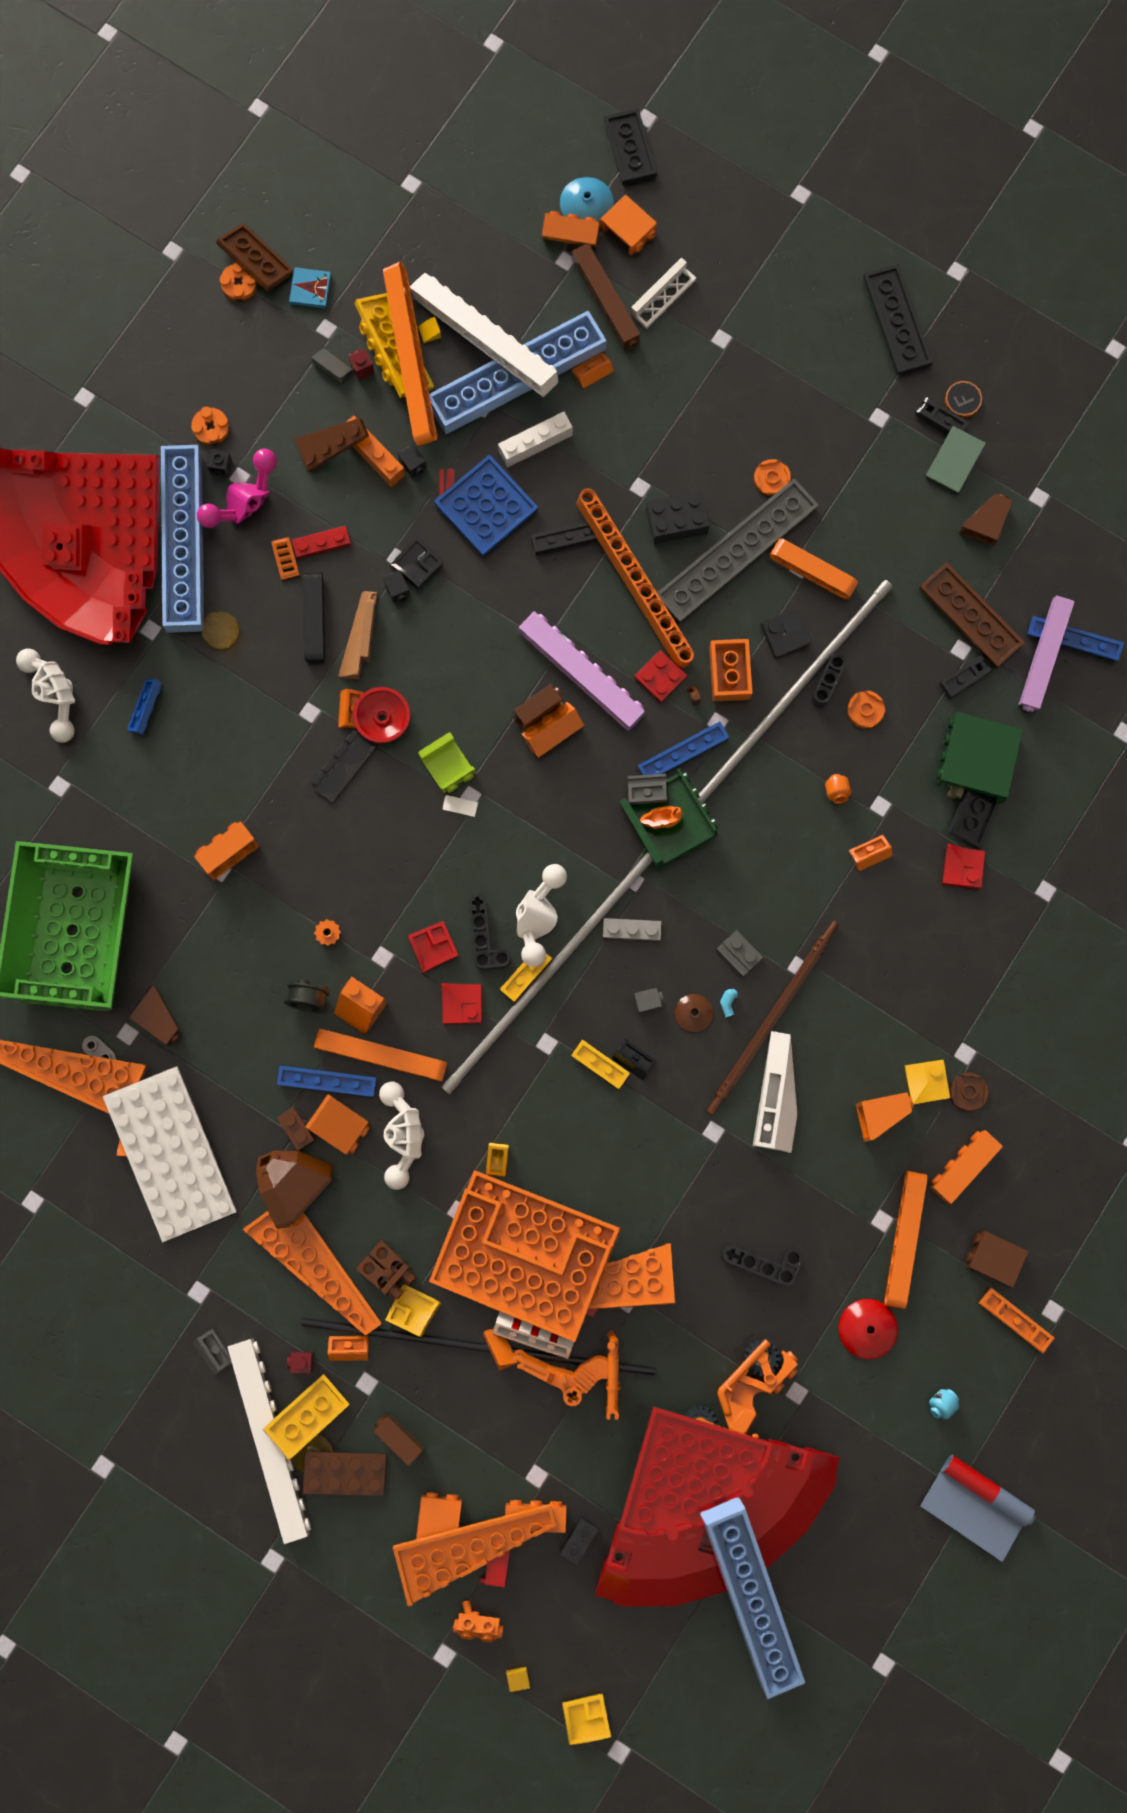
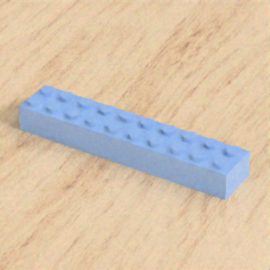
M586 311L523 345L527 346L534 355H539L546 364L555 367L558 376L605 351L606 339L589 311ZM493 360L429 395L433 414L445 434H448L532 390V388Z
M199 445L161 446L163 627L167 633L204 631L203 526L197 520V511L203 505L202 452Z
M739 1497L700 1513L758 1680L767 1699L804 1684L805 1681L746 1509Z

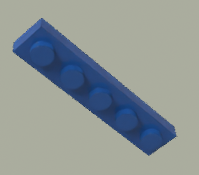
M1033 616L1027 635L1040 639L1046 619ZM1070 626L1066 627L1061 642L1063 646L1113 661L1119 660L1124 642Z
M718 722L639 764L637 767L642 775L665 774L729 739V736L721 722Z
M280 1065L277 1085L374 1097L377 1078Z

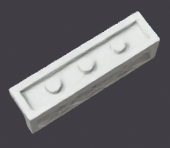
M682 258L631 307V316L645 329L653 324L696 281V277L686 269L687 262ZM684 274L690 280L687 283H678V278ZM668 288H676V294L666 296V290ZM656 300H664V305L661 308H653V303ZM643 312H651V318L647 322L640 317Z

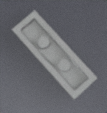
M604 918L603 938L660 941L661 921Z

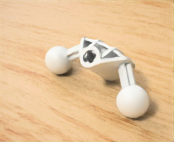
M33 649L20 651L16 657L18 668L26 673L38 670L32 680L33 696L43 702L59 704L58 719L50 726L51 737L60 743L70 741L75 733L73 724L68 720L70 704L75 703L71 681L65 678V674L61 671L58 663L41 660L40 655Z
M551 864L544 869L542 884L536 891L529 890L516 910L518 919L517 935L523 938L525 942L521 957L523 962L529 967H538L545 961L546 951L541 944L535 942V939L548 934L557 923L556 910L545 896L551 889L562 887L567 880L565 869L558 864Z
M387 1082L379 1091L380 1100L387 1106H395L400 1113L388 1123L384 1130V1139L392 1149L402 1154L403 1157L398 1165H392L386 1170L384 1180L389 1188L400 1190L409 1182L408 1169L413 1160L420 1158L422 1155L421 1143L424 1138V1130L421 1127L419 1111L416 1108H410L403 1099L404 1090L402 1086L397 1082Z

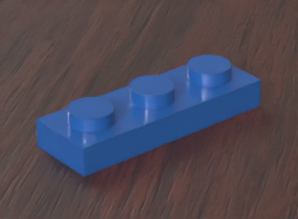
M146 678L128 725V732L143 734L146 730L147 721L154 709L156 697L160 693L161 681Z

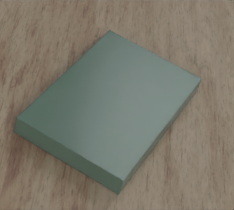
M953 426L926 477L959 493L986 443Z

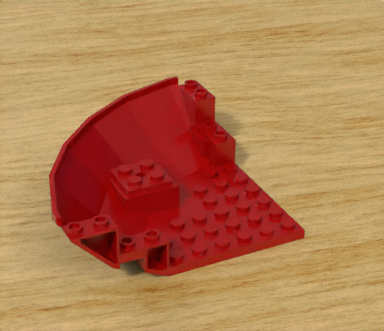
M0 448V572L25 602L57 627L99 644L111 645L112 642L130 643L147 612V608H145L146 589H153L158 570L160 456L56 453L42 450H10ZM60 543L63 545L62 550H59Z
M653 1406L620 1523L617 1524L608 1559L605 1558L595 1596L612 1600L613 1604L620 1606H678L727 1591L700 1513L739 1497L746 1509L765 1567L768 1568L810 1528L835 1487L837 1480L835 1475L840 1457L805 1446L803 1449L773 1439L763 1440ZM796 1453L799 1455V1458L794 1461L791 1457ZM616 1553H622L623 1557L616 1559L615 1555Z

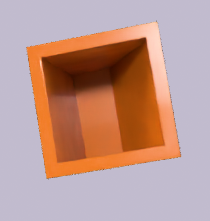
M351 977L339 995L334 1015L366 1035L388 1003L382 996Z
M908 1092L862 1101L856 1104L864 1142L876 1139L912 1112L911 1108L914 1107L912 1097L908 1096Z
M327 1095L306 1125V1128L344 1154L349 1155V1153L353 1154L358 1148L359 1144L357 1142L360 1137L364 1138L369 1132L370 1127L368 1126L370 1123L330 1095Z

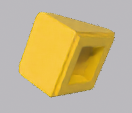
M435 317L418 326L424 344L441 338V332Z
M527 1667L507 1670L506 1674L510 1692L530 1688Z

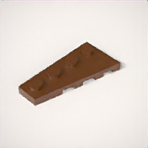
M358 418L294 439L307 471L312 472L369 437L363 420Z

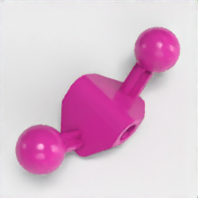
M260 449L255 453L253 464L258 470L256 485L240 482L232 483L228 487L226 496L228 510H219L213 504L202 505L197 511V520L200 525L205 528H213L220 521H234L239 524L242 520L251 516L270 494V490L267 489L268 475L277 465V457L274 452L269 449Z

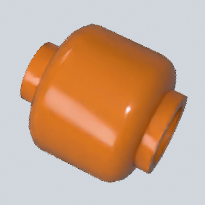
M834 774L825 783L827 797L834 803L846 802L852 794L849 779L845 776Z

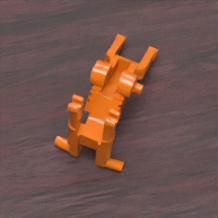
M610 1330L607 1332L609 1339L607 1345L609 1349L608 1358L596 1355L582 1362L575 1371L567 1370L566 1367L560 1368L550 1365L526 1353L523 1349L515 1350L513 1361L518 1360V1362H521L517 1364V1368L560 1388L563 1392V1399L569 1406L578 1405L581 1402L582 1393L585 1392L587 1394L597 1381L608 1379L606 1381V1418L610 1420V1415L615 1414L614 1418L618 1420V1390H620V1387H618V1384H620L618 1338L614 1331ZM576 1391V1394L574 1393L572 1396L569 1395V1393Z

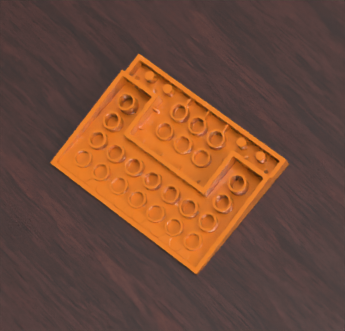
M474 1170L467 1189L465 1188L429 1282L576 1342L622 1228Z

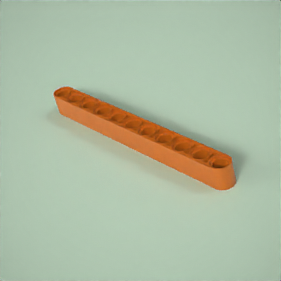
M398 262L384 268L383 274L412 434L417 446L421 447L437 440V433L408 275L404 264Z
M591 489L582 490L577 500L579 510L672 661L679 668L687 667L694 658L693 650L596 493ZM583 498H588L590 502H585ZM596 513L600 518H595L592 514ZM602 529H607L610 533L606 534ZM612 545H617L619 549H614ZM621 560H626L629 565H624ZM631 576H636L639 581H634ZM641 592H646L649 597H644ZM650 607H655L658 613H654ZM660 623H665L668 628H663ZM670 639H675L678 644H673ZM680 654L685 655L687 660L681 659Z

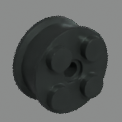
M298 980V983L292 982L287 985L290 990L288 999L284 1000L285 1005L308 1012H326V1007H324L325 999L330 994L327 986L310 985V982L306 980Z

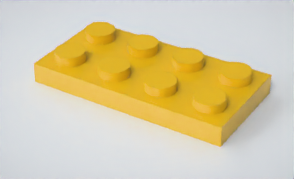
M323 1374L262 1430L289 1461L350 1404Z

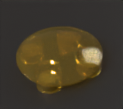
M226 612L209 613L203 623L204 630H201L205 642L218 649L231 646L239 635L238 622L232 615Z

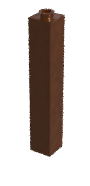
M589 243L573 250L572 261L623 350L635 347L640 341V333Z

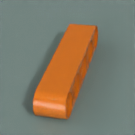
M778 539L769 555L775 562L843 599H850L858 585V581L854 577L784 539Z

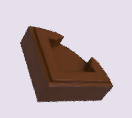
M695 686L688 687L687 691L692 705L700 704L701 697Z

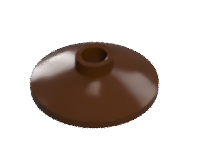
M690 994L684 996L677 1003L675 1019L678 1025L685 1031L701 1032L712 1022L713 1008L705 997L698 994ZM692 1009H696L698 1011L697 1016H693L691 1014Z

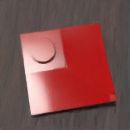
M948 844L942 885L981 889L985 851Z
M443 921L408 935L409 942L423 974L459 956Z
M442 983L443 1024H482V985Z

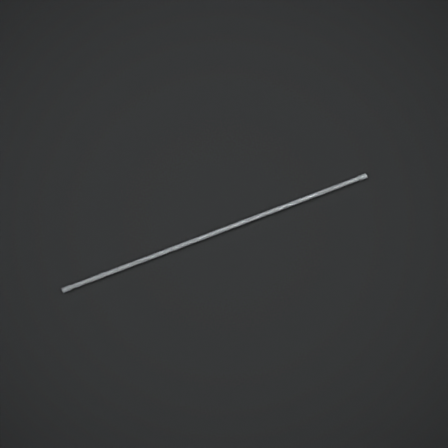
M884 580L869 600L699 793L700 798H698L701 804L705 802L877 603L893 588L889 581ZM648 852L459 1069L441 1086L449 1095L653 860Z

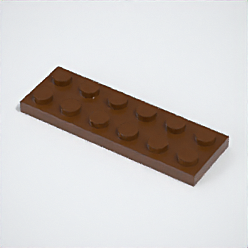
M945 563L919 587L996 669L1025 643L948 563Z

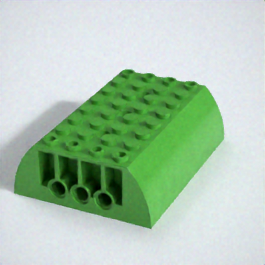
M16 841L0 945V998L39 1005L97 1011L112 1010L134 857L133 853ZM76 888L83 889V895L79 898L74 897V890ZM72 925H76L78 928V932L75 935H69L68 929ZM66 963H71L72 971L67 974L64 973L63 966Z

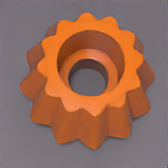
M326 919L324 922L320 921L319 925L315 927L316 931L314 934L316 935V940L320 941L321 945L326 944L329 946L330 944H335L336 940L340 939L339 934L341 931L339 930V925L335 924L334 921ZM327 929L331 930V934L328 936L324 935V931Z

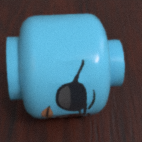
M950 1389L939 1390L929 1401L930 1412L937 1419H949L959 1409L958 1396Z

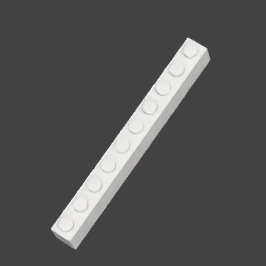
M424 273L410 286L412 298L542 397L559 383L558 372L555 367L546 364L539 355H534L530 352L527 346L519 344L512 335H507L500 326H495L491 323L487 316H482L473 306L467 305L460 296H455L448 287H443L439 284L436 278Z
M252 1338L228 1346L283 1542L286 1544L307 1537L310 1534L311 1524L309 1518L305 1519L303 1511L306 1510L303 1498L300 1499L298 1495L300 1486L297 1478L294 1479L292 1471H294L292 1459L288 1461L262 1430L276 1417L277 1406L275 1401L270 1398L269 1392H272L269 1380L265 1381L263 1373L266 1372L264 1362L259 1360V1344L257 1341L254 1342Z

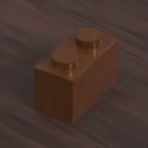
M295 1107L277 1117L297 1151L301 1152L316 1142L315 1137L306 1128V1123Z

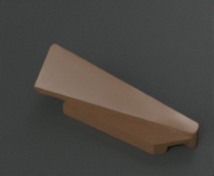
M363 591L339 671L338 676L340 678L360 680L361 664L370 660L377 592Z

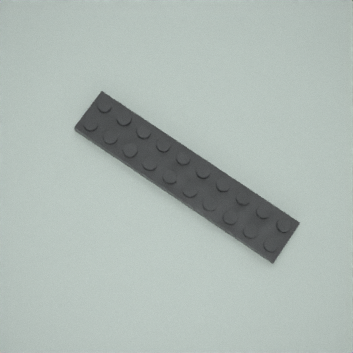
M794 478L657 592L669 613L680 624L777 543L778 539L784 537L819 507V504Z

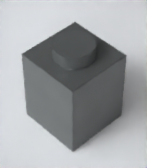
M657 988L634 993L638 1014L660 1009L662 1007L661 1003H664L662 992H658Z

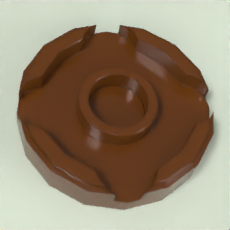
M970 1072L962 1073L955 1077L951 1082L949 1093L950 1099L956 1107L964 1111H975L987 1102L989 1090L987 1083L980 1075Z

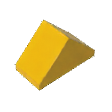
M489 1143L487 1175L505 1177L509 1145Z

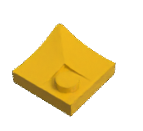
M944 1060L904 1066L913 1104L950 1098Z
M403 1284L401 1289L404 1293L398 1300L395 1299L385 1320L422 1337L429 1322L440 1307L441 1302Z
M603 1694L562 1703L569 1745L611 1737Z

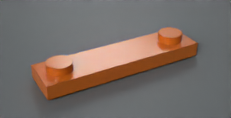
M989 1288L980 1300L979 1304L1040 1353L1043 1354L1055 1339L994 1289Z

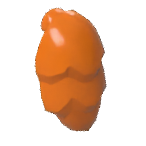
M674 806L654 808L640 818V822L643 826L652 829L670 828L681 821L683 816L682 809Z

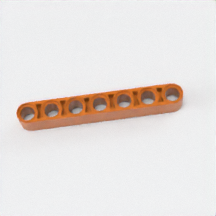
M318 1029L313 1048L441 1082H443L447 1062L324 1029Z
M907 1171L905 1174L885 1294V1306L905 1309L907 1306L926 1191L927 1174Z

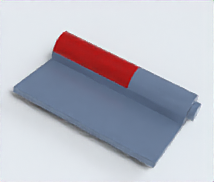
M953 1454L943 1465L920 1505L927 1512L1001 1562L1006 1557L1021 1528L1032 1525L1036 1518L1034 1509Z

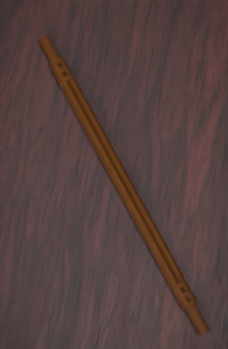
M832 921L824 935L819 937L716 1092L717 1096L707 1109L709 1114L713 1115L721 1102L726 1100L831 942L830 938L839 926L836 921Z

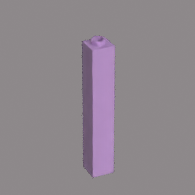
M1057 595L1052 599L1018 704L1025 711L1034 712V710L1037 711L1041 707L1075 602L1073 600Z

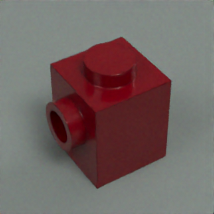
M365 348L355 350L348 356L350 366L358 381L375 373L373 363Z
M291 1352V1356L287 1358V1368H290V1373H312L314 1352Z

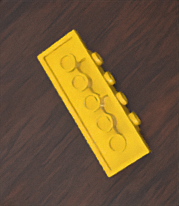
M387 293L357 299L354 304L362 319L359 329L361 334H365L368 339L367 346L369 350H373L375 353V363L377 366H381L384 381H388L390 386H395L400 398L406 397ZM425 368L428 389L430 391L434 385Z

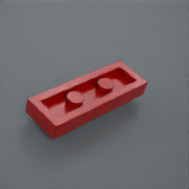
M346 526L292 539L297 559L351 545Z

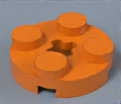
M236 262L228 266L222 272L219 279L223 293L232 300H247L257 289V282ZM242 279L243 284L235 285V280Z
M203 407L194 416L191 429L200 443L212 445L218 442L219 444L228 436L229 423L222 411L216 408ZM213 423L215 428L207 430L206 425Z

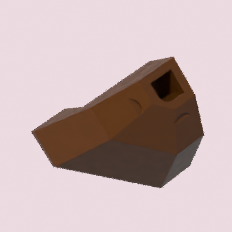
M272 1151L258 1157L256 1176L259 1192L277 1229L295 1223L332 1181L334 1167L332 1164L300 1151Z

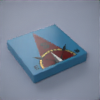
M295 267L289 299L290 304L326 309L331 272Z

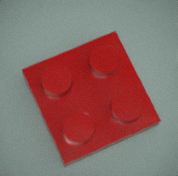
M660 650L634 678L662 703L688 675Z

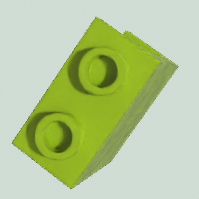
M450 732L418 752L420 759L443 793L454 791L458 788V784L463 781L466 783L474 777L475 768L471 767Z

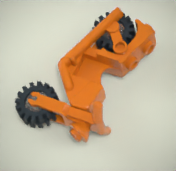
M766 1339L756 1340L749 1345L744 1354L745 1361L723 1383L717 1393L730 1430L747 1434L757 1416L753 1407V1397L760 1392L771 1395L774 1392L777 1395L784 1387L782 1383L787 1377L791 1380L798 1372L796 1361L798 1359L790 1351L788 1353L784 1350L781 1352L784 1363L782 1369L775 1376L773 1373L778 1370L780 1365V1353L777 1347ZM750 1371L751 1374L757 1377H763L764 1383L748 1377L746 1374ZM694 1406L684 1414V1416L719 1425L715 1413L708 1407ZM758 1434L752 1435L753 1437L759 1438Z

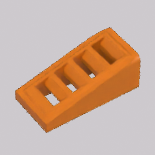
M286 537L272 541L281 580L300 576L290 538ZM290 553V555L279 557L281 554ZM292 560L291 563L281 565L282 562ZM294 567L292 571L283 572L284 569Z

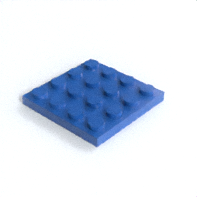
M490 454L434 500V504L482 556H485L539 510V507Z

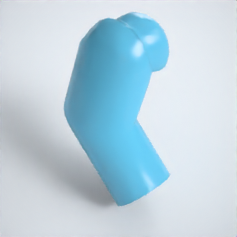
M735 989L726 990L720 1000L725 1018L735 1015L731 1006L733 1000L738 997V992Z

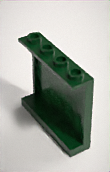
M956 712L954 717H950L947 728H950L949 734H946L943 742L946 748L945 751H942L939 759L942 765L941 768H938L935 779H938L937 786L940 787L941 783L996 797V803L1003 804L1008 798L1023 729Z
M679 768L677 769L678 774L666 780L667 802L630 805L626 798L619 801L622 810L657 869L664 867L718 836L717 829L719 827L714 818L710 820L707 815L709 813L705 803H700L698 800L700 798L699 793L695 787H690L689 783L691 781L686 772L682 773ZM674 806L682 809L683 816L681 821L670 828L652 829L643 826L640 822V818L654 808Z

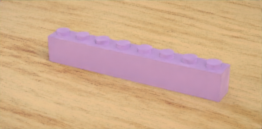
M534 611L519 626V633L629 732L644 716L643 705L638 701L634 702L624 688L620 689L615 685L616 681L611 676H605L602 673L603 670L596 663L592 664L588 660L589 657L583 651L579 652L574 648L575 645L570 639H564L561 636L558 628L555 626L551 627L542 614L538 615Z

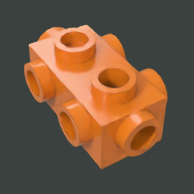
M470 1601L462 1603L465 1614L459 1613L458 1620H454L453 1632H457L458 1635H461V1638L467 1640L476 1637L481 1638V1641L493 1642V1640L502 1638L503 1626L500 1625V1618L480 1616L479 1612L472 1611Z

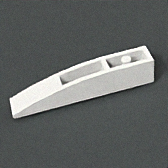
M771 1031L752 1146L791 1153L797 1120L791 1035Z

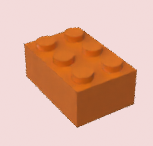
M749 639L711 641L709 653L713 701L750 700L752 696Z
M241 821L231 824L227 828L228 831L224 834L216 835L212 839V843L208 846L200 847L196 851L197 854L194 855L213 881L259 847L256 840Z

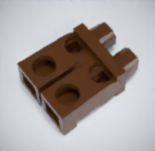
M380 1240L369 1254L384 1268L371 1256L367 1255L357 1266L356 1270L385 1295H390L398 1300L404 1293L398 1286L399 1282L403 1280L410 1286L417 1277L411 1271L412 1268L385 1241Z

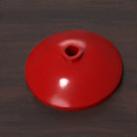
M376 687L366 691L359 697L354 706L353 720L358 732L367 740L375 743H388L396 740L406 731L410 722V709L406 699L396 690L387 687ZM385 716L386 720L380 721L379 718Z
M861 1299L853 1302L843 1311L839 1320L838 1332L843 1346L851 1354L862 1359H876L884 1356L894 1346L898 1335V1325L893 1312L885 1304L873 1299ZM872 1326L874 1331L869 1334L867 1328Z

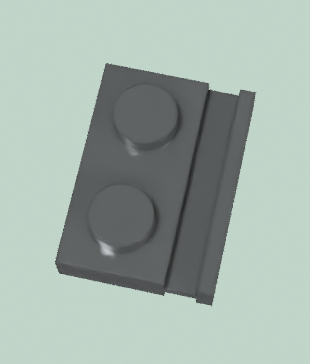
M666 774L628 776L629 804L667 802Z
M737 930L716 949L742 977L763 958Z

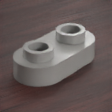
M88 1036L84 1039L82 1048L87 1055L97 1057L108 1055L109 1059L117 1060L115 1052L100 1038ZM91 1042L95 1043V1047L93 1049L89 1048V1044Z

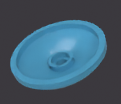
M590 177L578 178L570 182L564 188L560 197V209L563 216L568 217V214L579 216L578 219L586 220V217L597 219L596 222H599V224L600 219L614 206L613 194L609 187L602 181Z

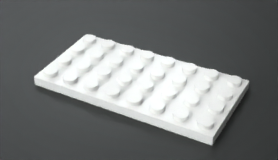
M178 1066L103 1096L162 1242L237 1212Z

